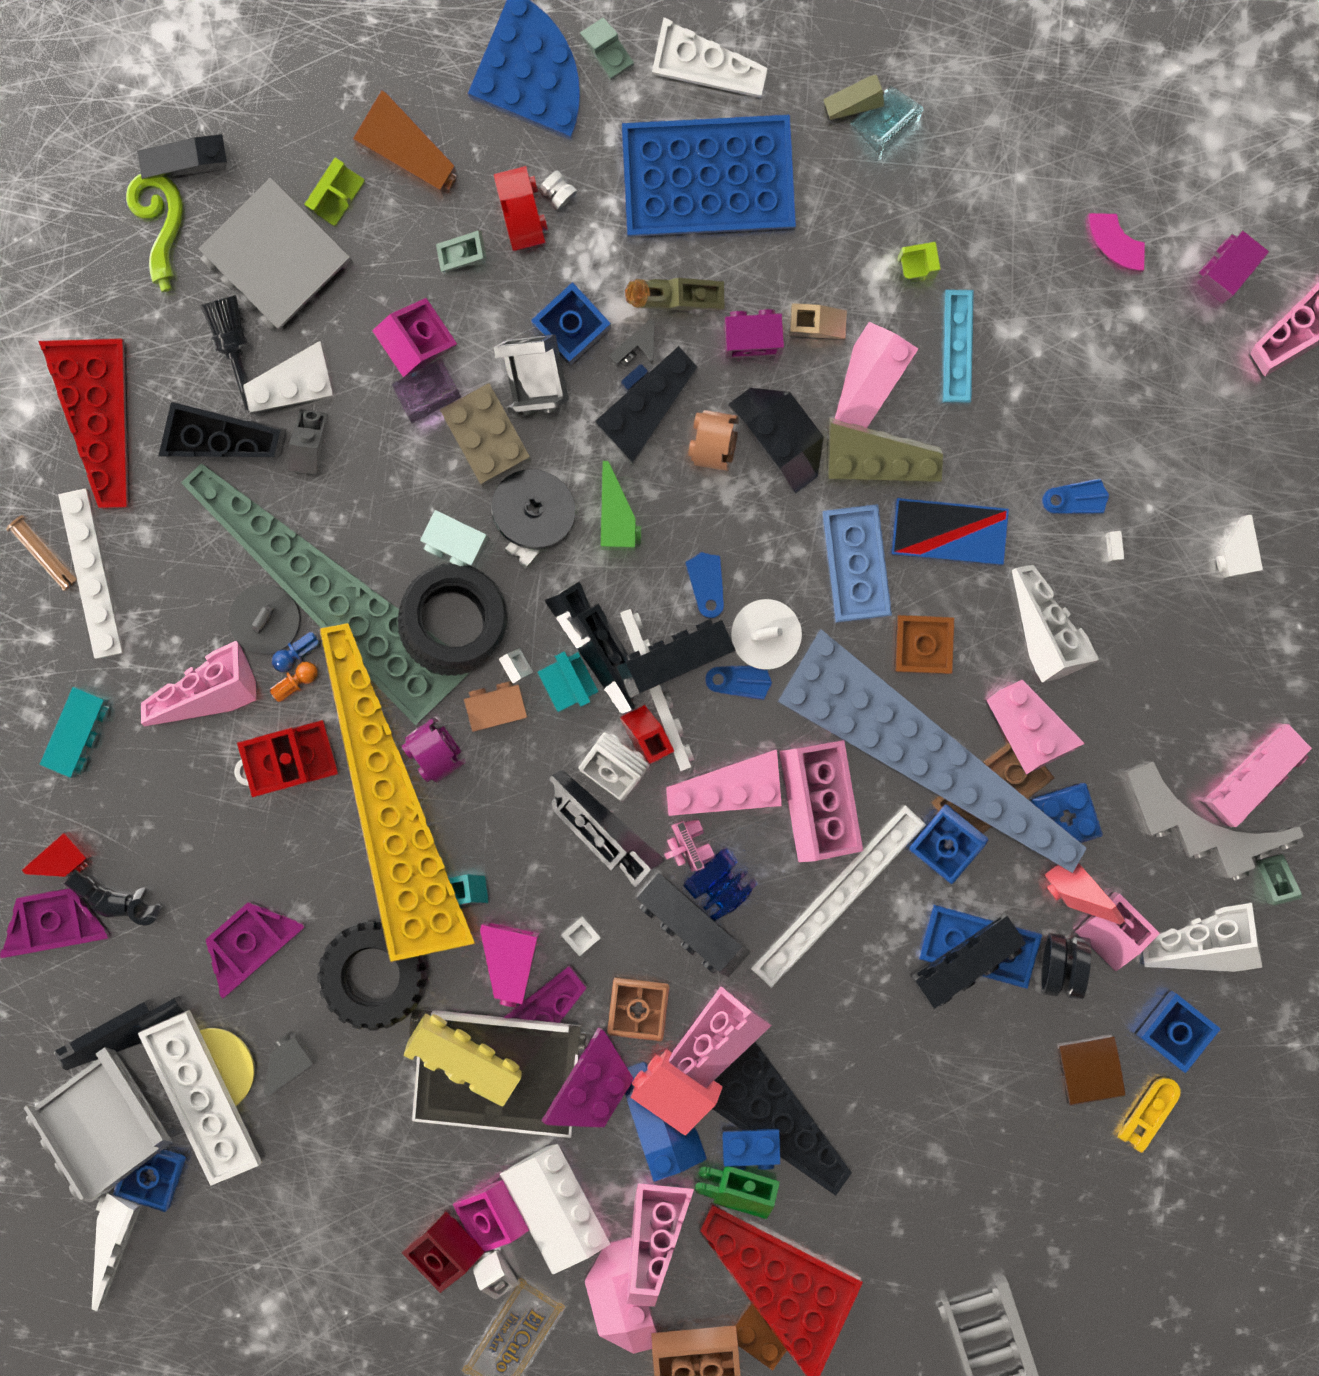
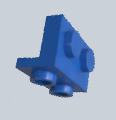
M779 1129L722 1131L724 1166L746 1170V1166L757 1165L759 1170L774 1169V1165L780 1164Z

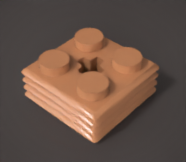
M614 978L607 1034L662 1041L664 1038L669 984ZM636 1002H641L642 1007L647 1009L646 1012H641L640 1017L635 1016V1011L630 1010V1007L635 1006Z

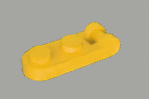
M1168 1077L1157 1079L1151 1085L1127 1123L1121 1128L1117 1137L1124 1142L1129 1141L1134 1145V1149L1142 1153L1179 1100V1085ZM1138 1124L1146 1129L1141 1136L1134 1132Z

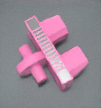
M699 820L686 823L682 821L671 826L680 847L675 837L667 840L671 851L664 854L666 859L674 857L678 866L685 864L683 852L690 870L693 872L704 868L703 864L715 857L709 843L696 848L692 841V838L704 833Z

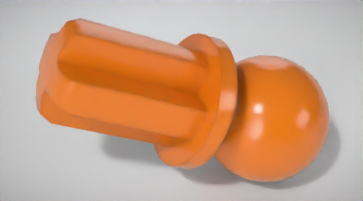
M311 662L300 663L293 676L289 672L286 673L287 677L270 689L272 696L276 701L281 702L296 690L300 692L302 690L299 686L301 683L310 684L316 680L318 676L317 667Z

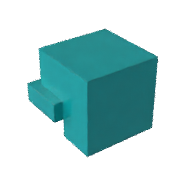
M564 651L555 656L557 662L537 672L557 712H561L579 703L580 707H583L591 702L589 697L599 692L579 652L568 657Z

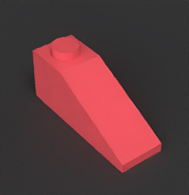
M1079 863L1073 873L1057 865L1045 874L1050 883L1047 889L1056 901L1061 898L1070 908L1120 925L1125 922L1116 905Z

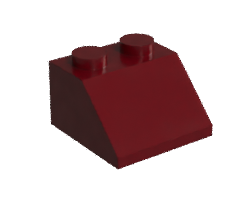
M445 1211L401 1253L441 1293L467 1273L485 1251L474 1238L467 1234L458 1221Z

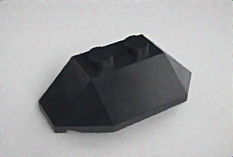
M749 388L728 404L795 494L818 477L824 436L791 392Z

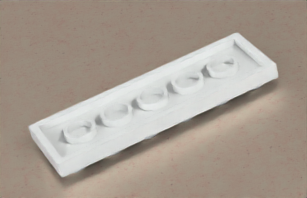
M190 1010L139 1032L138 1035L210 1186L259 1166L262 1163L259 1154Z

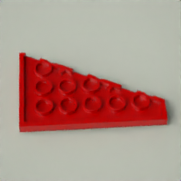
M712 1205L701 1225L700 1234L805 1376H820L863 1282Z

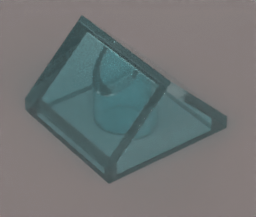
M892 85L883 92L884 107L861 112L850 122L852 127L878 155L883 153L919 120L924 110L920 104Z

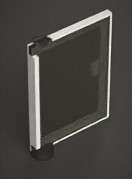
M414 1009L412 1011L409 1028L410 1037L425 1013L430 1016L435 1014L447 1022L446 1026L455 1031L460 1029L470 1035L471 1041L479 1046L485 1044L495 1051L494 1055L502 1060L508 1058L519 1065V1070L522 1071L519 1083L502 1107L471 1091L469 1088L470 1083L465 1081L464 1084H457L450 1080L443 1069L440 1068L439 1070L432 1071L426 1068L421 1058L417 1057L412 1121L572 1137L573 1126L546 1125L541 1120L578 1062L579 1049H585L586 1032H581V1025L427 1009Z

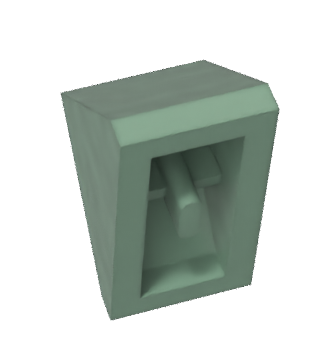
M1283 854L1256 861L1266 903L1278 905L1302 898L1300 889Z

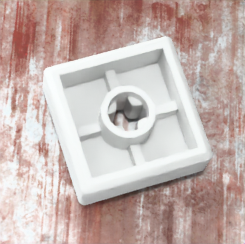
M604 732L580 764L579 770L616 798L624 801L649 768V763L646 762L645 757L641 753L631 751L623 745L622 740L618 736Z

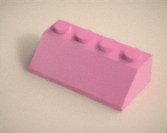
M844 740L779 751L798 862L818 861L862 852L863 847Z

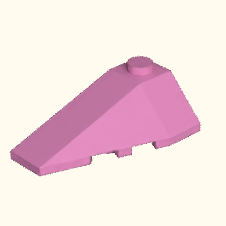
M235 641L211 652L205 657L207 661L195 670L190 667L184 672L186 676L175 685L167 684L141 703V724L143 726H150L229 712L256 701V680L241 645Z

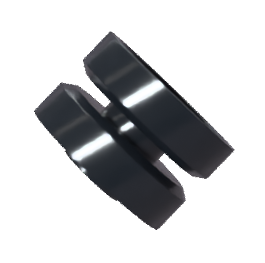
M1048 934L1041 967V992L1043 995L1058 996L1064 985V991L1068 998H1084L1091 967L1090 938L1074 936L1068 946L1065 935Z

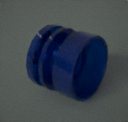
M727 847L719 851L713 859L704 864V868L696 871L683 884L694 899L701 897L705 893L708 894L709 898L702 908L706 911L714 904L718 906L710 915L714 921L737 909L748 899L753 888L758 884L754 877L745 884L741 883V880L749 873L747 869L741 870L734 875L731 870L739 860Z

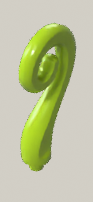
M139 174L130 182L127 188L126 201L130 211L142 219L154 218L161 212L163 200L158 194L152 196L151 204L148 207H144L139 203V193L148 186L160 188L165 194L168 203L166 221L152 247L149 258L152 283L159 284L161 292H168L172 290L170 280L174 278L170 262V249L181 224L183 201L179 189L169 177L142 180L141 174Z

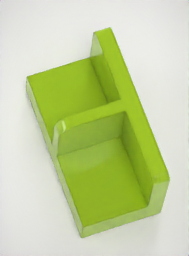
M334 158L304 205L309 211L326 222L337 226L365 183V180L348 169L342 161Z
M936 242L903 247L898 254V261L902 263L903 275L906 279L924 277V280L936 278L941 270Z

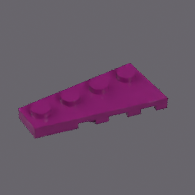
M569 965L526 998L523 1004L516 1006L503 1018L560 1023L586 990L587 985ZM493 1025L484 1031L481 1036L502 1060L508 1058L519 1065V1070L523 1071L553 1031L534 1029L535 1032L545 1035L538 1036L529 1035L530 1033L525 1029H516L512 1033L499 1032L496 1030L501 1026Z

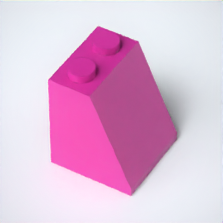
M484 921L480 932L494 998L500 999L499 1004L516 1007L518 1003L523 1004L525 1000L539 933Z

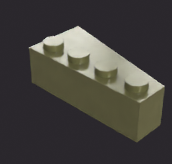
M829 417L827 462L829 479L942 482L943 452L940 447L908 438L897 437L890 433L875 431Z

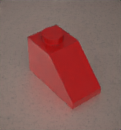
M65 832L24 867L22 871L27 875L67 877L74 870L82 873L89 866L86 862L91 856L70 832Z

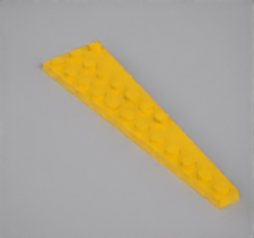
M349 624L320 628L389 960L394 962L473 945L475 942L455 897L452 884H450L444 869L445 866L436 849L433 836L427 826L424 813L403 760L383 715L382 707L370 682L367 669L364 667L363 659Z

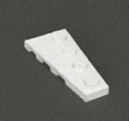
M663 18L652 69L653 75L759 98L762 97L768 68L736 52L733 53L713 41L706 40L696 35L695 32L674 24L669 19Z

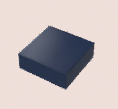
M639 364L621 381V386L628 392L649 371L643 364Z

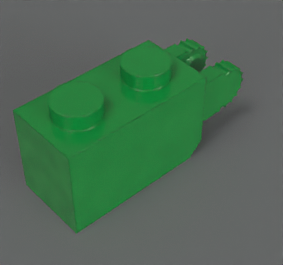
M704 1166L699 1169L698 1175L718 1184L714 1186L699 1182L695 1185L694 1190L696 1193L714 1199V1204L763 1219L768 1218L775 1206L780 1181L734 1167H725L723 1171Z

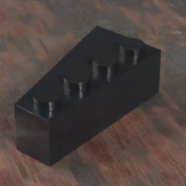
M679 346L595 421V425L632 466L697 372V365Z

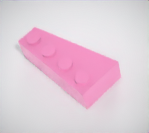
M777 749L667 786L669 816L782 806Z
M720 987L674 1049L669 1063L706 1088L772 1025L741 999Z
M648 1184L637 1185L634 1199L627 1304L655 1307L694 1189Z

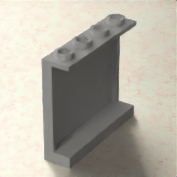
M271 178L198 248L204 254L200 259L212 271L217 267L224 274L220 279L231 290L237 287L243 294L240 299L251 310L256 307L263 314L260 319L271 331L276 327L280 332L284 330L282 326L342 267L346 269L353 262Z
M106 1047L96 1053L98 1059L36 1106L26 1105L24 1107L28 1114L26 1117L28 1124L35 1131L39 1132L42 1137L40 1140L41 1145L55 1158L56 1163L54 1165L57 1171L63 1177L66 1176L69 1181L71 1194L77 1200L93 1202L173 1142L117 1052Z

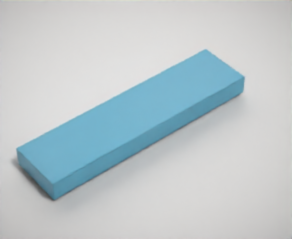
M945 290L942 403H971L974 290Z

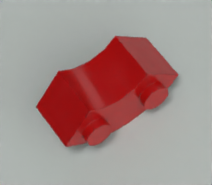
M526 166L493 174L512 250L515 251L545 243L543 232L548 231L544 214L538 215L533 193L538 192L535 176H528Z

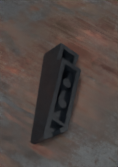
M580 581L547 598L545 603L621 713H625L635 709L636 704L633 703L634 696L630 698L617 669V666L625 663L623 657L628 654L599 603L590 607Z
M560 770L550 777V782L554 784L555 798L552 800L553 811L610 870L619 865L632 885L637 887L664 862V858L564 770Z
M180 996L155 1009L148 999L53 1052L64 1070H69L97 1060L96 1053L104 1047L119 1052L141 1044L139 1032L184 1013L187 1009Z

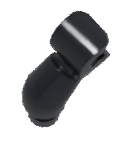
M74 870L63 883L81 898L87 897V902L92 905L91 909L104 917L129 916L136 924L146 926L154 923L162 908V905L158 903L154 906H149L142 902L147 894L146 887L138 889L131 898L129 894L114 892L109 888L104 889L100 885L96 887L94 885L95 881L88 876L84 877L77 870Z

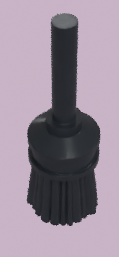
M233 295L202 304L200 307L213 334L210 338L215 346L214 351L225 354L226 360L230 359L244 408L249 410L243 388L244 384L248 383V379L241 360L243 355L242 349L248 343V339L245 337V328L241 326L237 297Z

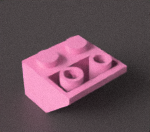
M1114 892L1109 898L1116 905L1125 922L1120 925L1091 915L1075 932L1080 937L1090 938L1091 948L1114 971H1118L1138 956L1160 933L1120 893Z

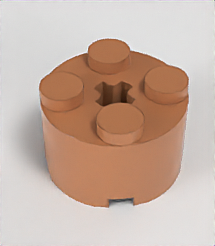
M704 410L703 413H696L694 420V429H697L696 440L690 441L688 456L691 457V461H694L695 466L723 471L730 470L726 462L732 463L735 454L738 432L733 431L734 424H739V417L737 415Z

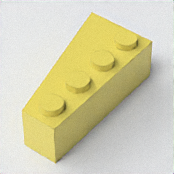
M425 1013L409 1038L403 1056L411 1060L415 1056L421 1058L424 1066L432 1071L439 1070L440 1068L443 1069L450 1080L457 1084H464L465 1081L470 1083L469 1088L471 1091L503 1107L521 1079L522 1071L519 1070V1065L508 1058L502 1060L494 1055L495 1051L485 1044L479 1046L474 1043L466 1032L460 1029L455 1031L446 1026L447 1022L438 1015L432 1014L430 1016Z

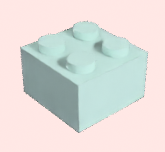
M435 510L420 541L425 544L424 549L437 557L441 558L444 553L451 557L449 562L452 564L475 568L488 543L489 537Z

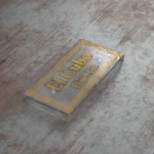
M520 1274L517 1278L519 1285L509 1291L464 1362L460 1372L466 1376H524L568 1304Z

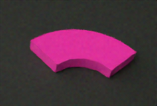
M1089 213L1088 225L1091 236L1096 246L1099 247L1104 255L1111 262L1122 268L1143 272L1145 242L1136 241L1127 236L1119 225L1117 214Z

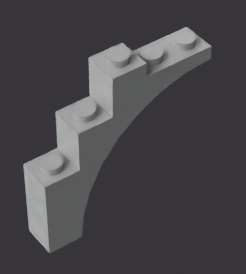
M1149 761L1123 771L1148 835L1155 834L1156 838L1172 833L1171 828L1175 827L1186 856L1191 857L1194 855L1195 859H1199L1211 854L1210 849L1213 848L1223 876L1227 878L1232 877L1234 881L1249 876L1248 871L1255 868L1251 857L1254 856L1256 860L1265 858L1272 854L1271 849L1281 846L1282 850L1298 844L1297 839L1304 837L1300 826L1295 825L1275 831L1256 833L1232 831L1214 825L1194 814L1174 796L1163 782L1154 762Z

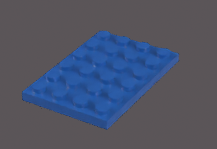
M790 115L622 123L627 237L793 229L796 227Z

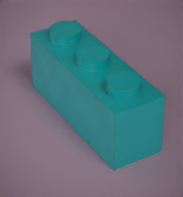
M72 687L39 765L69 778H76L77 774L81 775L88 761L85 758L88 748L92 749L98 739L97 727L108 716L110 707H107L109 700L82 688Z

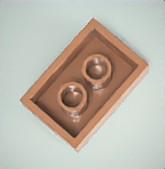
M736 1325L651 1333L655 1376H740Z

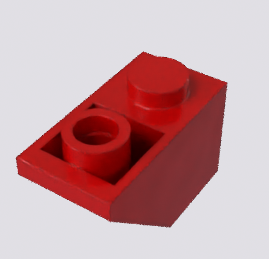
M645 705L620 717L636 751L645 757L649 765L675 752L663 727Z

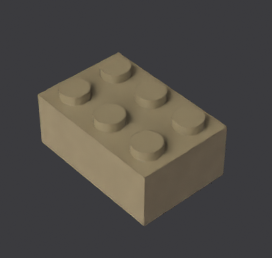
M490 383L440 409L482 487L531 460Z

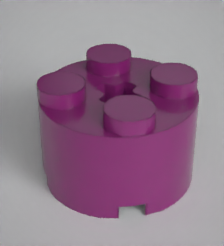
M433 717L405 737L406 743L402 745V748L410 759L415 758L420 765L418 771L426 782L433 780L438 783L463 766L466 760L465 758L459 759L458 754L462 751L444 726L439 729L435 725L438 720Z

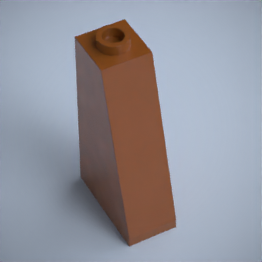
M381 90L353 137L355 144L443 195L445 189L450 191L457 179L455 166L390 96Z

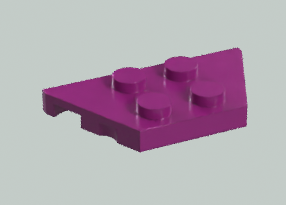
M62 889L16 898L13 916L7 928V937L4 947L1 949L0 957L6 958L108 939L110 937L85 901L71 889Z
M247 902L205 939L208 952L211 955L213 971L216 974L220 997L222 999L225 998L306 926L301 922L262 906Z
M598 1027L541 1120L544 1124L604 1128L634 1079L603 1029Z

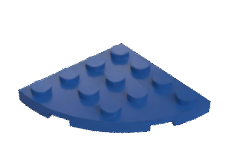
M507 0L470 86L468 96L572 138L577 123L580 100L579 77L572 51L557 25L536 4L530 0Z

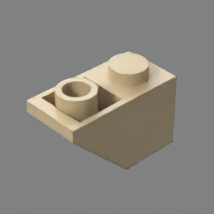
M792 303L789 336L845 339L847 310L823 305Z

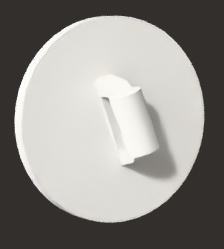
M771 599L757 600L745 606L736 616L731 631L732 643L738 656L748 665L758 669H775L789 662L797 653L802 637L800 622L795 613L787 605Z

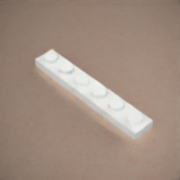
M88 489L58 494L94 659L124 653Z
M631 609L621 612L620 615L634 651L639 650L641 655L650 652L648 646H650L649 640L643 641L639 630L644 629L639 614H632ZM660 685L649 689L667 737L675 751L673 753L680 771L690 768L689 762L694 760L689 744L683 746L679 735L684 734L679 718L673 719L669 709L673 708L674 705L669 692L663 693Z

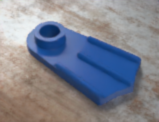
M1095 479L1051 488L1043 495L1042 503L1048 512L1054 514L1105 513L1106 503L1110 495L1105 489L1102 480ZM1053 495L1059 496L1061 500L1058 506L1051 503Z
M700 552L694 558L686 561V567L700 613L706 618H715L722 613L724 608L720 556ZM708 601H714L716 608L710 611L706 608L705 604Z
M750 665L714 667L707 672L705 677L706 685L711 691L760 700L765 699L767 691L772 685L768 669H758ZM720 674L723 676L724 681L721 685L714 684V675Z

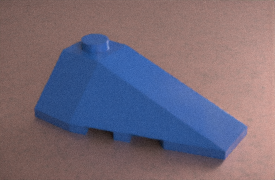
M643 1061L629 1066L627 1069L634 1079L641 1070L646 1072L648 1065ZM631 1083L625 1095L653 1181L655 1182L681 1173L707 1160L701 1139L695 1127L686 1136L630 1098L635 1088Z

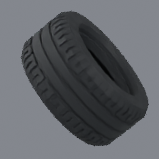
M444 563L423 571L421 575L419 574L409 584L399 607L398 633L407 654H410V657L417 664L419 663L421 667H425L426 670H431L433 673H439L440 675H463L482 667L496 653L507 626V607L498 586L495 585L493 580H490L488 575H484V572H480L477 568H472V566H458L452 563L445 565ZM442 593H457L466 596L477 605L482 615V632L474 641L464 646L449 647L437 643L427 634L422 624V608L431 598Z

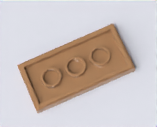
M1009 742L983 761L986 766L1027 799L1055 779L1046 766L1026 774ZM941 796L931 801L938 812L944 805H948L982 834L992 827Z

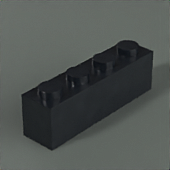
M711 619L695 625L697 631L691 634L686 629L673 635V642L665 645L664 641L661 640L648 646L650 652L641 655L638 650L623 657L625 663L617 666V669L630 698L736 651L723 620L712 623Z

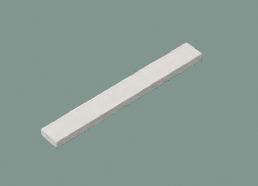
M904 805L751 969L772 988L926 824Z

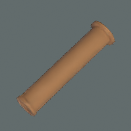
M24 515L19 516L7 526L6 530L8 532L11 531L62 590L66 591L70 587L63 578L71 585L76 583L77 578L69 572L24 521Z

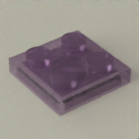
M441 358L392 384L411 424L462 398Z

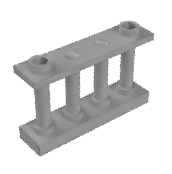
M1005 1276L995 1279L996 1288L992 1289V1293L952 1306H950L946 1296L941 1297L943 1306L938 1307L943 1323L949 1322L966 1376H973V1370L1012 1357L1015 1360L1020 1358L1023 1369L1018 1370L1019 1373L1011 1376H1039ZM995 1303L997 1306L1002 1304L1005 1315L1001 1316L1000 1320L959 1333L954 1317ZM1004 1330L1006 1333L1011 1331L1014 1342L1009 1343V1347L969 1360L967 1359L963 1346L964 1343Z

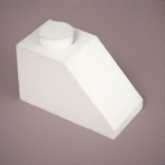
M1252 515L1240 518L1219 549L1220 556L1216 557L1217 567L1220 573L1223 572L1224 578L1263 570Z
M497 1251L483 1254L478 1259V1263L472 1266L480 1291L495 1300L519 1285L504 1256Z

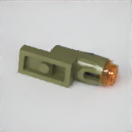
M674 278L670 280L635 279L630 281L625 289L626 301L637 308L681 311L694 309L719 311L725 309L724 281Z

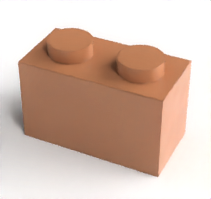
M512 681L496 685V691L486 693L485 688L469 692L470 697L464 699L472 732L528 718L520 685L513 686Z

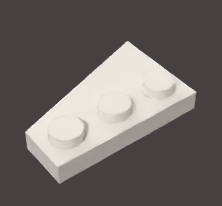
M320 341L244 384L243 388L249 414L333 396Z

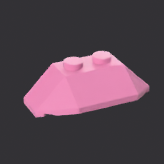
M632 1237L610 1242L609 1246L601 1250L585 1279V1285L599 1336L635 1354L652 1349L651 1333H657L651 1306L627 1304Z

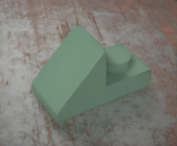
M601 18L580 32V35L610 80L634 65L633 60L619 41L618 33L604 18Z
M479 230L436 244L441 272L453 271L468 265L482 266L487 259L482 231Z

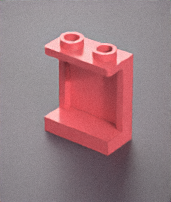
M667 1049L661 1056L655 1055L652 1058L646 1072L641 1070L632 1082L635 1088L630 1098L686 1136L716 1105L723 1086L713 1080L707 1088L703 1087L669 1063L672 1052Z

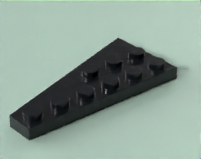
M754 1042L714 1080L723 1088L716 1105L712 1109L741 1130L779 1129L780 1157L836 1196L852 1174L851 1170L758 1044Z

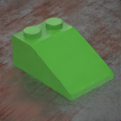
M603 461L601 549L635 551V544H641V525H636L635 516L609 461Z

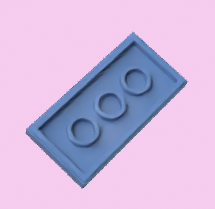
M878 504L822 511L836 623L892 616Z

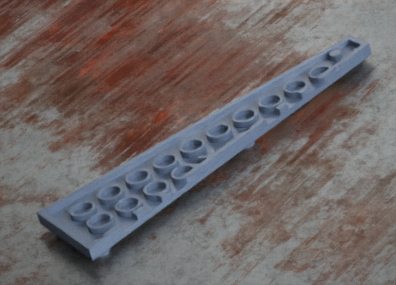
M820 629L780 697L779 703L1073 873L1087 849L1084 845Z

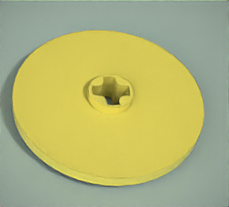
M218 1028L202 1029L200 1033L236 1106L247 1096L253 1085L255 1066L251 1052L239 1037L229 1031Z

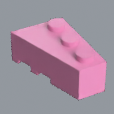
M1023 680L999 690L987 699L991 710L1026 774L1070 754L1085 744Z

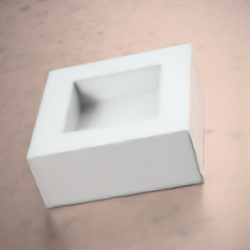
M1121 531L1106 533L1109 562L1124 559Z
M520 648L499 658L512 683L533 673Z
M583 916L561 934L579 956L601 938Z

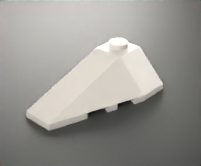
M1030 565L1013 569L1012 573L1029 657L1041 682L1063 678L1099 661L1086 633L1082 628L1077 630L1068 619L1071 614L1067 608L1064 607L1062 609L1053 599L1054 591L1035 566Z
M1252 903L1223 907L1215 911L1216 915L1204 920L1197 918L1191 921L1192 925L1180 930L1171 929L1159 934L1143 950L1145 967L1231 972L1262 968L1260 944Z
M114 1189L110 1190L107 1195L102 1194L96 1210L100 1211L96 1226L92 1310L98 1311L103 1306L142 1207L141 1204L115 1196L113 1194Z

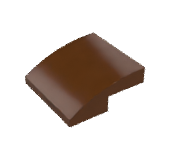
M1115 1036L1059 1046L1064 1083L1070 1106L1124 1097L1126 1095Z

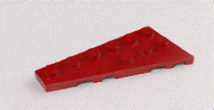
M124 339L38 341L44 353L49 373L53 378L70 431L75 439L79 456L87 472V478L98 508H128Z

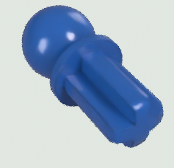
M309 632L295 643H288L290 650L277 651L272 657L274 669L279 672H287L293 667L296 658L302 662V657L319 646L320 643L317 637L312 632Z

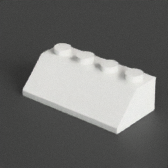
M558 1144L546 1146L500 1173L552 1274H556L588 1259L610 1245Z

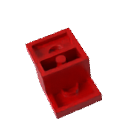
M324 720L299 727L287 728L237 743L252 798L339 774Z

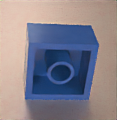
M573 282L531 320L532 325L542 336L556 335L559 354L570 366L611 329V323Z
M1170 991L1136 1035L1178 1069L1187 1073L1221 1028L1177 993Z

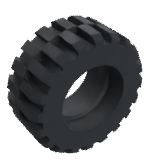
M379 920L376 922H360L340 932L327 945L318 965L320 966V972L317 974V983H320L321 986L319 991L321 998H325L328 1004L326 1007L331 1013L334 1012L339 1016L338 1020L344 1024L348 1022L352 1024V1028L359 1030L361 1028H367L369 1031H377L380 1028L387 1029L403 1021L421 1001L428 981L426 972L428 968L427 961L424 960L422 955L396 961L399 968V983L396 990L388 998L377 1002H370L359 998L352 992L347 982V968L352 958L357 953L366 949H379L388 953L382 922Z

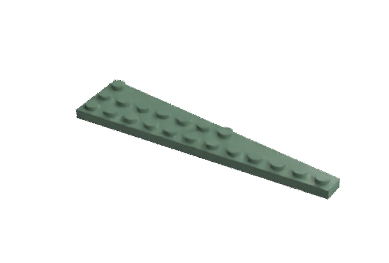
M202 463L181 482L321 628L349 624L370 679L414 725H417L470 674H457V676L440 675L439 673H433L431 670H426L419 663L417 664L410 657V654H407L406 649L402 645L403 642L400 640L398 633V608ZM426 630L427 634L431 638H433L437 643L446 645L444 642H442L440 639H438L436 636H434L432 633Z

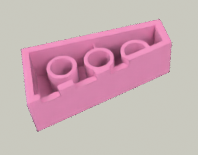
M1319 283L1253 347L1250 355L1264 377L1319 346Z
M1282 724L1202 802L1225 826L1237 827L1255 807L1266 800L1274 787L1280 786L1289 777L1287 774L1294 767L1298 768L1309 758L1307 753L1312 748L1289 724Z

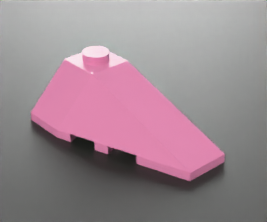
M869 322L853 347L835 419L867 428L918 351V348L897 334Z

